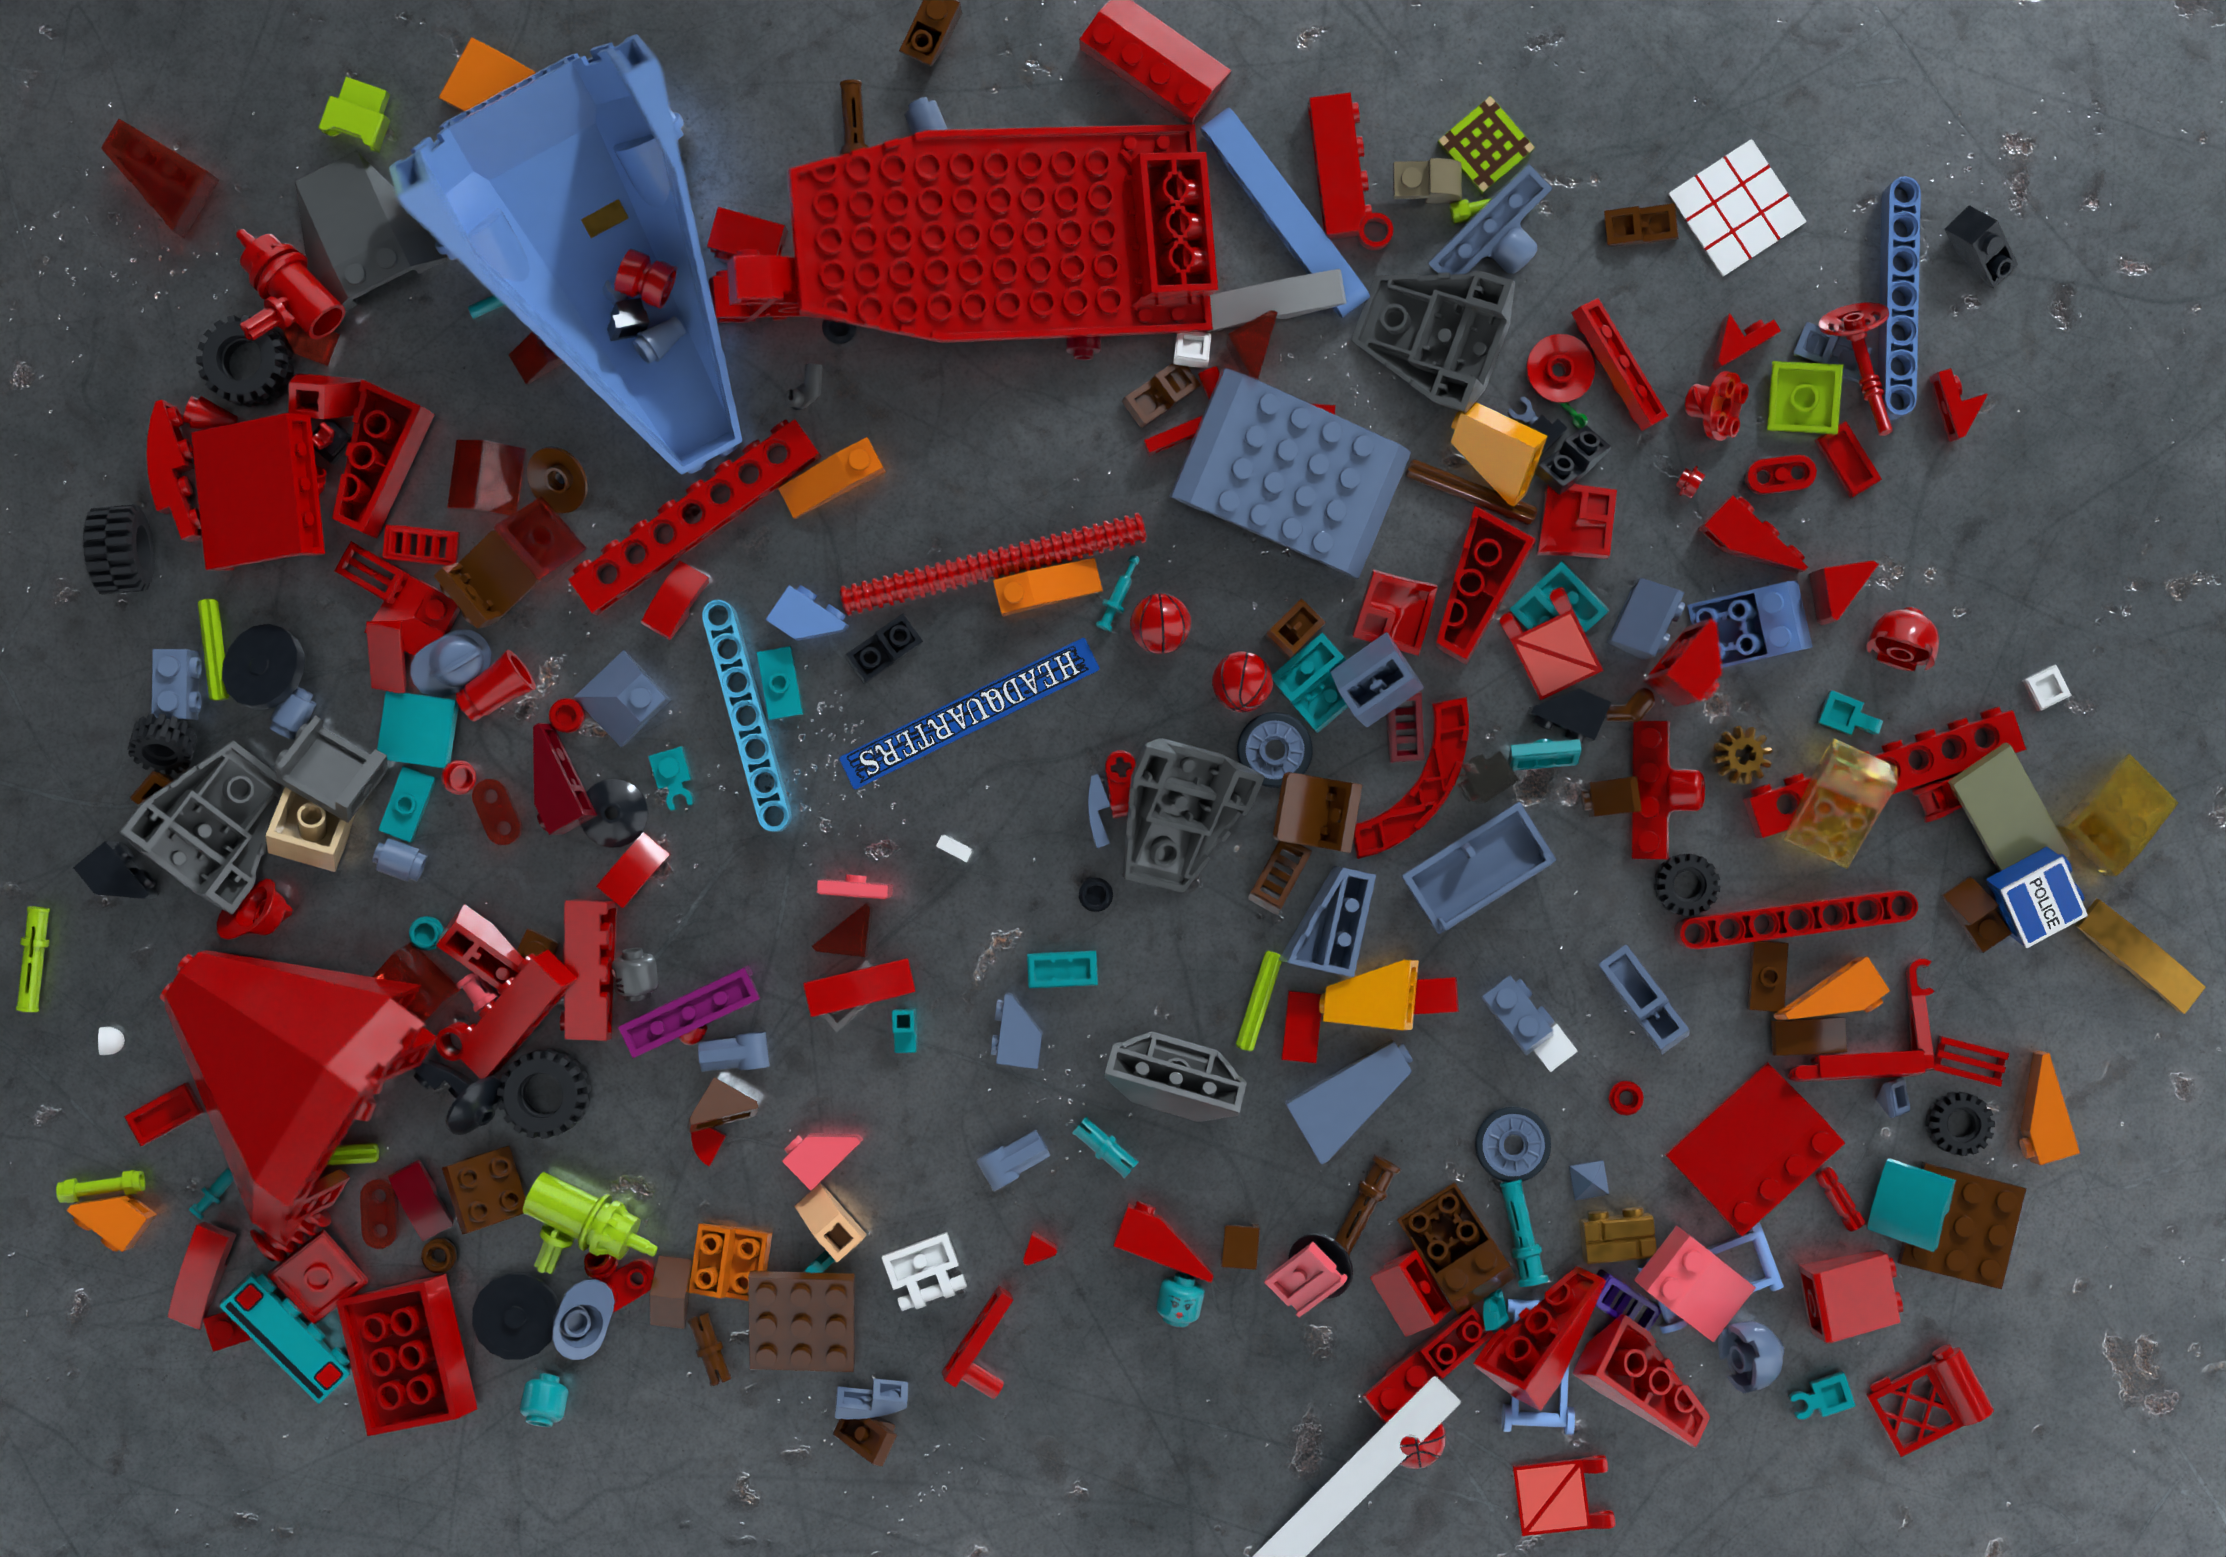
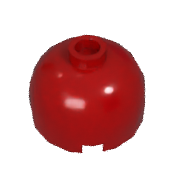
M1906 607L1890 611L1875 622L1866 644L1867 651L1870 653L1873 649L1878 653V661L1896 669L1915 671L1916 665H1926L1924 671L1929 670L1935 665L1938 655V630L1931 620L1924 616V613L1919 609Z

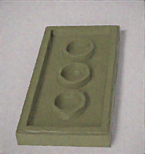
M2003 743L1948 781L1999 872L2045 847L2050 848L2057 854H2063L2065 857L2071 854L2012 746L2008 743Z

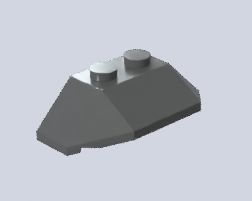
M1153 1031L1124 1042L1114 1043L1104 1077L1132 1103L1197 1122L1238 1116L1247 1082L1242 1077H1239L1233 1066L1218 1050Z

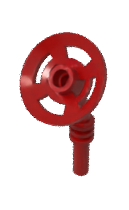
M1874 302L1842 306L1821 317L1818 323L1819 329L1825 334L1846 336L1848 340H1851L1861 376L1859 385L1862 387L1863 398L1869 402L1879 435H1888L1893 430L1882 399L1885 393L1881 389L1882 384L1879 382V375L1874 374L1864 338L1867 336L1868 331L1873 330L1888 319V307ZM1873 315L1879 316L1880 319L1876 321Z

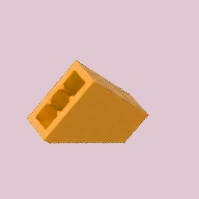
M1477 402L1467 412L1458 411L1451 425V428L1455 430L1451 443L1509 505L1515 506L1527 495L1548 436Z
M1401 960L1326 986V993H1322L1319 1005L1320 1013H1324L1323 1021L1395 1030H1412L1419 960Z

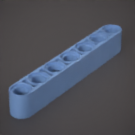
M1227 107L1203 125L1200 130L1209 145L1306 274L1335 269L1341 270L1347 304L1332 307L1337 315L1343 318L1369 299L1370 295L1361 280L1237 115Z
M1907 176L1899 177L1888 185L1883 191L1881 198L1879 303L1888 307L1889 317L1884 323L1879 325L1878 375L1880 378L1879 382L1882 384L1881 389L1885 393L1882 399L1888 417L1892 420L1911 412L1917 401L1921 190L1917 181ZM1895 188L1905 190L1908 196L1906 203L1896 199L1894 195ZM1894 222H1900L1907 228L1906 237H1900L1894 232ZM1898 256L1904 259L1907 266L1905 272L1895 269L1893 257ZM1893 291H1900L1904 294L1906 299L1905 306H1898L1894 303L1892 299ZM1893 325H1898L1905 331L1903 341L1896 340L1891 332ZM1892 359L1899 360L1904 365V374L1902 376L1896 375L1891 370ZM1893 393L1902 397L1904 402L1902 410H1896L1890 404V396Z

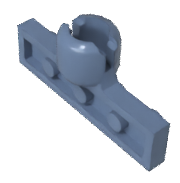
M1527 163L1428 261V264L1437 273L1467 274L1482 258L1489 256L1507 273L1514 274L1518 272L1537 252L1536 242L1522 229L1520 223L1553 188Z

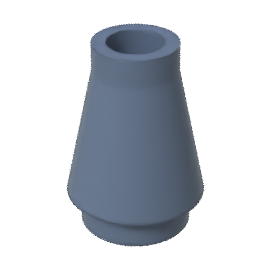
M673 316L663 323L637 333L638 338L632 341L637 353L647 364L654 360L659 362L677 340L686 334V330L681 322Z

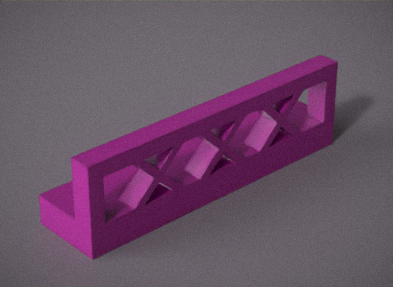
M749 965L620 1025L618 1028L632 1058L759 1000L760 996L751 979L753 973Z

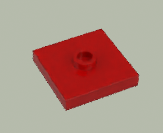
M324 1229L268 1271L267 1275L284 1295L299 1308L305 1318L314 1324L337 1308L336 1300L350 1297L368 1284L366 1275Z

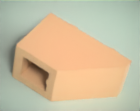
M821 1182L794 1206L813 1236L836 1262L840 1261L866 1236L864 1230Z

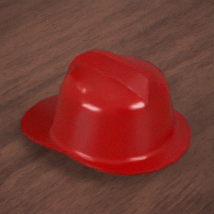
M266 878L253 886L233 915L222 909L216 924L217 933L221 938L227 940L237 938L248 932L266 936L273 933L281 922L290 917L293 909L286 904L284 897L275 890L273 880Z

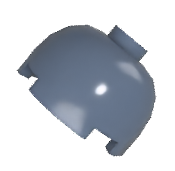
M1745 1321L1728 1325L1729 1327L1720 1333L1718 1339L1720 1360L1727 1358L1728 1366L1732 1372V1375L1727 1376L1728 1380L1742 1393L1761 1390L1771 1385L1782 1369L1784 1346L1781 1340L1767 1326L1759 1322Z

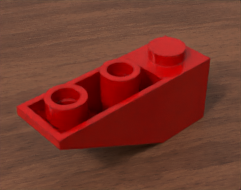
M1732 495L1727 498L1698 528L1724 553L1797 574L1808 568L1803 562L1805 559L1804 555L1791 544L1787 547L1778 538L1780 535L1779 531L1766 520L1762 523L1753 514L1755 511L1753 506L1742 497L1737 499Z

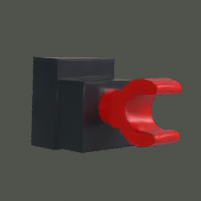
M332 418L324 419L312 432L314 450L333 465L345 453L347 444L351 442L352 435Z

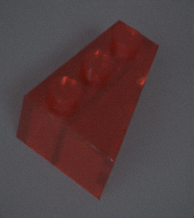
M121 119L117 120L101 147L117 168L142 194L148 204L160 215L166 225L174 233L185 238L218 184L219 179Z

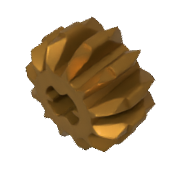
M1741 726L1734 727L1733 736L1727 731L1723 732L1721 737L1726 745L1715 743L1713 746L1715 750L1722 752V756L1713 757L1712 761L1713 763H1724V766L1718 771L1720 776H1724L1731 771L1730 783H1737L1741 776L1742 782L1745 785L1751 784L1752 775L1757 779L1764 777L1759 766L1771 767L1772 763L1769 760L1763 759V755L1771 754L1773 750L1771 747L1762 748L1760 746L1767 740L1765 735H1760L1754 740L1756 733L1754 727H1749L1745 735ZM1746 748L1745 754L1749 753V760L1739 763L1737 760L1740 757L1735 756L1736 750Z

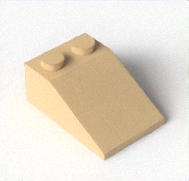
M285 787L265 835L268 853L336 872L349 837L354 816L347 823Z

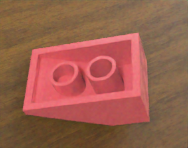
M1678 1226L1673 1229L1634 1279L1649 1294L1712 1342L1716 1340L1756 1289L1755 1286Z

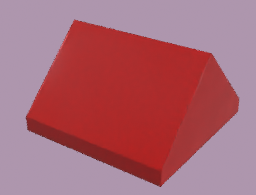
M1871 560L1826 567L1809 573L1816 622L1826 625L1838 621L1879 564Z

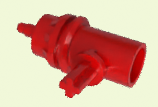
M244 229L237 231L236 237L246 248L241 255L240 265L249 274V282L264 300L265 309L240 324V328L244 331L245 337L248 340L252 339L254 341L276 326L285 330L293 322H296L310 338L317 340L326 337L340 325L346 313L345 307L307 269L308 259L304 254L300 253L290 244L281 243L273 234H265L255 239Z

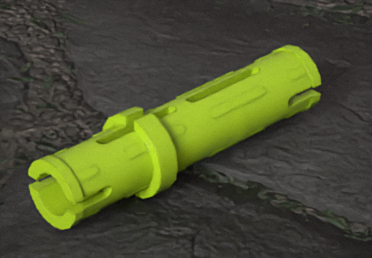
M27 907L25 937H21L20 945H24L16 1006L17 1011L39 1012L45 947H49L50 941L46 939L50 908Z

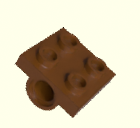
M510 1146L475 1155L442 1167L462 1234H467L524 1214L523 1206L526 1199Z

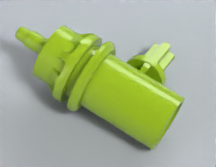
M542 1172L535 1180L526 1197L523 1213L544 1223L539 1233L544 1242L534 1264L538 1268L537 1271L541 1273L553 1274L563 1248L571 1247L574 1239H578L579 1249L582 1251L589 1248V1252L596 1256L608 1254L618 1260L624 1257L630 1247L650 1256H654L658 1250L656 1245L637 1235L641 1219L628 1213L622 1202L618 1200L612 1202V1196L609 1194L598 1198L559 1178Z

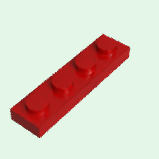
M1599 298L1572 311L1571 314L1576 320L1579 331L1586 337L1594 351L1595 358L1604 367L1611 379L1613 388L1620 394L1629 409L1632 420L1638 424L1641 431L1668 417L1669 415Z

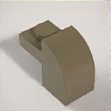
M1430 158L1429 161L1394 162L1393 199L1425 198V204H1445L1462 200L1461 162L1443 158Z

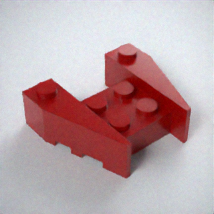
M741 250L727 262L728 270L717 271L716 276H712L708 280L717 323L755 322V318L773 317L774 321L787 320V317L819 318L799 313L794 257L759 255L758 250Z

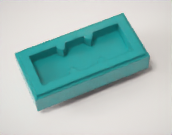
M792 646L757 652L768 719L775 720L803 715Z
M1539 739L1530 744L1511 745L1508 756L1509 770L1575 766L1579 763L1582 751L1580 739L1565 741Z
M402 766L378 831L413 843L437 778L407 766Z
M1096 950L1027 953L1029 989L1098 985Z

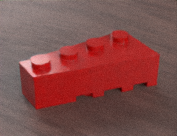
M361 379L358 390L361 392L358 408L354 410L352 420L354 422L351 442L347 444L345 456H347L345 472L341 474L332 519L377 539L435 414L421 405Z
M1474 506L1436 641L1437 649L1466 665L1535 547L1536 542L1534 537L1477 506Z
M565 900L563 961L565 966L578 978L564 994L565 1010H561L560 1031H565V1039L597 1041L612 1039L614 999L612 962L615 960L618 905L614 901Z

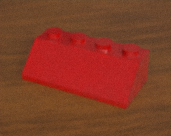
M1110 0L1097 13L1079 39L1080 50L1185 124L1196 123L1232 71L1132 0Z
M1710 618L1686 627L1645 677L1643 682L1674 707L1685 704L1689 705L1690 703L1694 704L1698 701L1701 702L1703 699L1707 701L1719 688L1720 684L1716 680L1722 674L1717 622Z

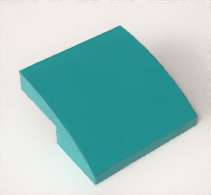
M1563 560L1509 609L1527 629L1533 628L1559 615L1550 599V594L1553 590L1563 587L1585 633L1609 612V609Z
M1323 632L1272 674L1274 684L1316 733L1321 731L1348 708L1330 671L1346 660Z
M386 691L377 750L387 755V760L445 768L451 762L459 707L457 701Z
M1888 1158L1877 1187L1867 1230L1934 1252L1939 1245L1944 1217L1950 1209L1956 1180Z

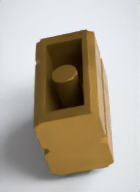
M1642 1207L1622 1209V1215L1609 1216L1608 1211L1588 1212V1218L1579 1219L1583 1260L1587 1264L1651 1258L1657 1251L1653 1215L1648 1212L1643 1213Z

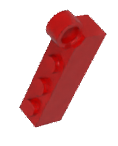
M1351 92L1309 97L1307 106L1323 231L1330 240L1358 236V240L1364 248L1372 251L1381 250L1389 244L1392 238L1393 224L1386 215L1377 212L1372 213L1371 204L1365 205L1363 192L1369 191L1367 171H1361L1359 158L1364 157V143L1362 136L1356 137L1355 123H1360L1358 102L1352 103ZM1370 222H1379L1386 229V237L1379 242L1371 241L1366 237L1364 227Z
M549 950L537 956L531 953L519 964L517 968L521 972L516 978L511 977L499 988L498 992L501 996L496 1002L494 1000L489 1002L478 1015L482 1019L477 1025L472 1024L469 1026L464 1022H455L440 1030L435 1041L439 1054L450 1061L461 1059L480 1079L491 1077L500 1072L578 979ZM451 1033L456 1034L461 1040V1050L452 1044Z

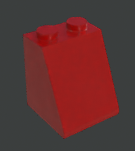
M1874 1250L1798 1265L1810 1331L1824 1343L1836 1342L1901 1323L1899 1313L1903 1312V1303L1900 1293L1898 1291L1895 1292L1893 1278L1897 1277V1271L1893 1258H1888L1887 1253L1881 1250Z

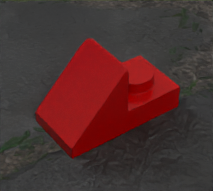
M1729 313L1724 317L1712 362L1714 370L1722 368L1781 332L1775 319L1767 324H1764L1762 319L1744 329L1746 334L1744 337L1732 315Z
M1951 368L1937 372L1929 378L1949 442H1953L1966 436L1988 394L1961 401L1960 395H1962L1963 389L1959 377L1953 375Z

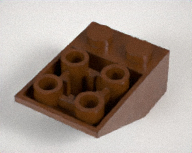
M1455 1182L1397 1219L1458 1315L1516 1278L1510 1264Z

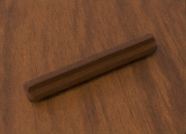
M1416 459L1412 460L1407 468L1406 476L1410 479L1525 524H1532L1537 515L1538 509L1533 505L1519 501L1515 506H1511L1495 490Z

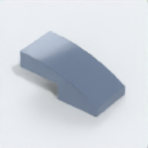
M1806 322L1793 355L1808 363L1842 364L1843 378L1859 383L1861 376L1851 341L1839 336L1825 334L1820 331L1819 326ZM1867 347L1870 356L1872 348Z
M1095 774L1091 776L1088 809L1093 838L1096 847L1100 848L1110 844L1098 811L1110 807V803L1099 775Z
M874 1379L872 1390L837 1387L835 1418H874L906 1409L908 1403V1382Z

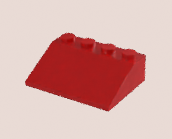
M1766 1062L1672 1147L1665 1156L1729 1227L1743 1237L1837 1152L1845 1142L1825 1119Z
M446 1274L418 1279L336 1300L367 1436L455 1420L478 1409Z

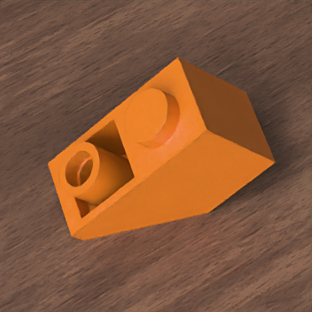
M119 1195L81 1201L70 1205L66 1210L74 1216L73 1221L76 1225L84 1230L96 1232L102 1237L101 1242L107 1248L116 1252L119 1250L124 1252L133 1248L157 1216L154 1211L132 1195Z

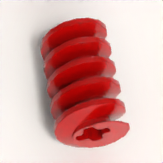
M324 1209L304 1219L286 1247L265 1231L261 1234L257 1230L252 1229L250 1235L259 1251L272 1262H282L287 1257V1252H295L298 1249V1244L303 1245L309 1240V1235L315 1236L320 1232V1227L325 1228L330 1225L331 1218L328 1210Z

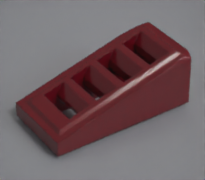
M1421 691L1406 700L1412 701V706L1396 707L1386 714L1390 763L1425 760ZM1413 715V720L1396 721L1395 716ZM1414 729V734L1396 736V730ZM1415 743L1416 748L1397 750V744Z

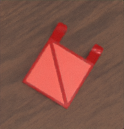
M1563 587L1553 590L1550 594V599L1559 615L1523 632L1517 617L1511 611L1503 614L1500 618V623L1509 637L1540 700L1603 671Z
M1602 1454L1579 1459L1513 1466L1522 1536L1585 1529L1614 1528L1616 1522L1612 1510L1589 1513L1584 1473H1606L1608 1471L1606 1456Z

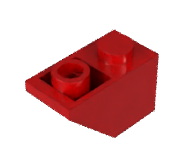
M297 373L289 382L288 413L310 415L314 419L353 416L354 410L358 408L361 392L358 390L361 379Z

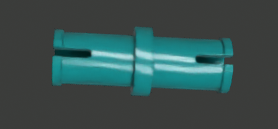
M1087 1116L1072 1132V1134L1076 1135L1096 1152L1094 1156L1098 1160L1103 1158L1124 1179L1132 1171L1130 1169H1133L1139 1162L1115 1142L1117 1139L1113 1135L1110 1137L1106 1135Z

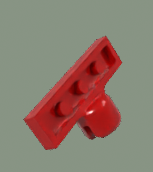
M1670 721L1633 722V777L1637 776L1641 811L1633 812L1632 859H1669V817L1674 811H1698L1703 807L1705 779L1698 770H1675L1671 768Z

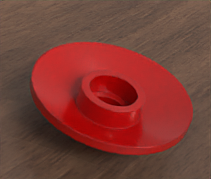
M1553 334L1543 338L1532 348L1527 359L1526 372L1530 385L1538 395L1551 402L1567 403L1578 399L1590 388L1595 375V362L1591 351L1581 340L1567 334ZM1554 365L1562 367V376L1554 375L1552 371Z

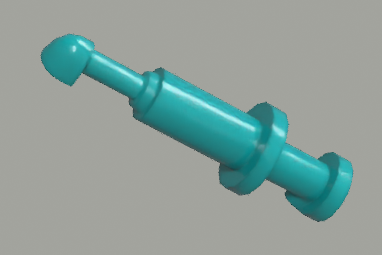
M1137 555L1129 557L1128 562L1130 564L1125 575L1119 577L1109 600L1104 599L1102 605L1107 609L1102 620L1096 622V626L1107 632H1111L1113 629L1110 625L1116 612L1123 614L1125 610L1121 605L1132 583L1131 574L1135 566L1139 564V557Z
M227 1167L209 1188L204 1186L201 1189L205 1196L197 1204L194 1202L189 1208V1211L197 1218L202 1220L205 1217L203 1212L212 1202L218 1205L222 1202L219 1197L234 1181L230 1168Z

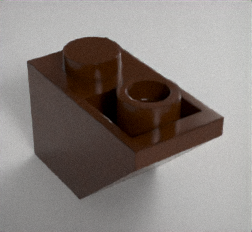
M923 0L899 52L928 66H932L948 44L962 15L960 2L956 0Z

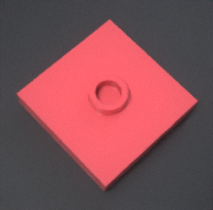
M846 875L845 881L818 880L817 893L821 895L888 899L892 897L893 884L866 882L867 876Z

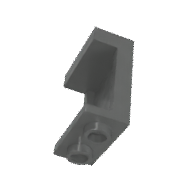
M314 716L309 724L304 723L299 728L293 745L289 750L284 749L281 751L274 764L278 783L349 823L388 771L387 755L374 749L371 755L326 730L322 725V719Z

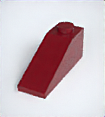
M546 723L534 725V805L538 811L537 820L543 830L548 832L549 835H563L594 818L597 814L556 729L551 724Z

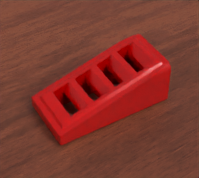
M386 524L382 556L383 559L388 561L442 566L457 563L460 532ZM398 534H403L401 553H396ZM412 535L417 536L416 555L410 554ZM427 537H432L430 556H425ZM441 538H447L445 558H439Z

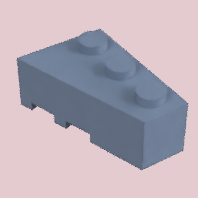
M1333 866L1279 960L1294 965L1354 977L1376 875Z

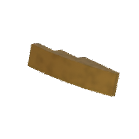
M2096 898L2086 911L2088 916L2079 920L2075 926L2118 965L2129 970L2147 988L2156 991L2176 1011L2185 1014L2206 987L2145 934L2103 901Z

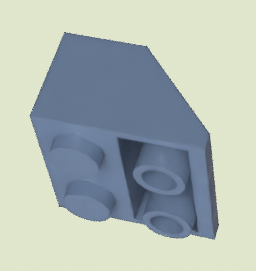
M1644 578L1635 580L1606 643L1642 660L1654 657L1657 653L1662 654L1670 639V635L1666 631L1672 621H1678L1685 607V603L1681 602L1684 592Z
M1388 632L1330 671L1336 687L1356 719L1367 728L1424 689V686Z

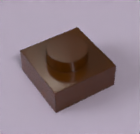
M527 928L517 951L524 959L531 953L537 956L546 950H549L555 956L560 942Z

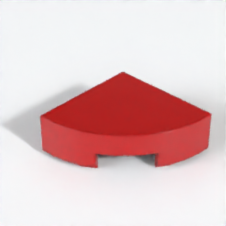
M713 1127L691 1132L692 1146L698 1158L710 1167L727 1135Z

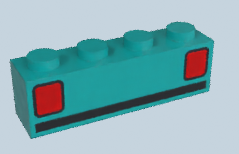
M251 1271L220 1301L219 1307L320 1404L350 1375V1368L347 1366L350 1362L349 1358L338 1347L331 1350L322 1341L326 1338L324 1333L312 1322L307 1326L298 1317L301 1314L299 1308L288 1298L282 1301L273 1292L276 1286L264 1274L258 1277Z

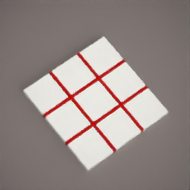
M1752 139L1668 193L1670 199L1675 203L1676 208L1722 277L1807 222Z

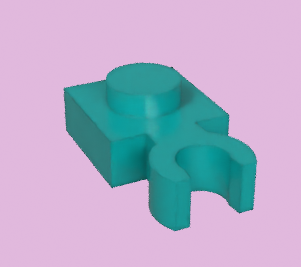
M680 746L648 756L657 788L663 789L668 787L669 793L666 798L668 808L671 811L677 810L674 800L679 794L685 796L688 806L694 805V796L690 790L685 788L683 783L693 780L684 748Z
M1842 1371L1810 1381L1809 1384L1812 1392L1794 1391L1788 1395L1789 1400L1792 1402L1800 1399L1805 1402L1802 1410L1794 1412L1797 1419L1810 1417L1815 1409L1819 1410L1822 1417H1826L1856 1406L1846 1375Z

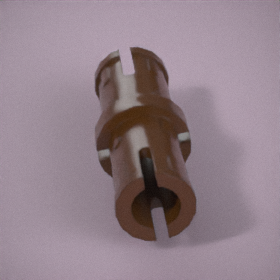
M707 1312L700 1314L699 1317L703 1329H701L697 1316L687 1321L690 1324L698 1346L696 1350L697 1357H702L710 1386H715L720 1382L716 1369L719 1372L722 1383L730 1380L732 1377L729 1374L721 1349L724 1348L721 1341H717L709 1318L710 1315Z

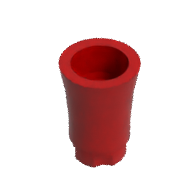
M506 650L490 667L468 682L465 688L455 695L461 710L471 721L476 722L484 715H490L512 700L536 690V685L522 661L511 650Z

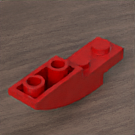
M161 399L155 401L147 436V468L151 494L156 511L166 515L173 514L181 539L194 542L202 539L200 512L198 508L193 507L190 496L193 495L191 483L186 475L182 476L183 472L194 469L191 460L194 458L193 447L187 438L184 439L180 426L184 423L177 406H172L171 403Z
M1470 1307L1396 1362L1384 1373L1385 1376L1365 1392L1362 1397L1383 1423H1387L1434 1376L1438 1379H1443L1493 1336L1494 1333L1491 1330H1485L1484 1321L1475 1309Z

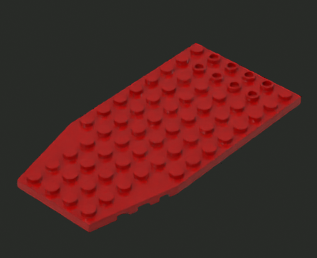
M1195 124L924 130L904 138L885 141L883 144L869 148L864 147L837 157L832 156L793 167L787 171L799 313L939 343L1174 334L1213 330L1210 295L1218 291L1210 189L1206 152H1197Z

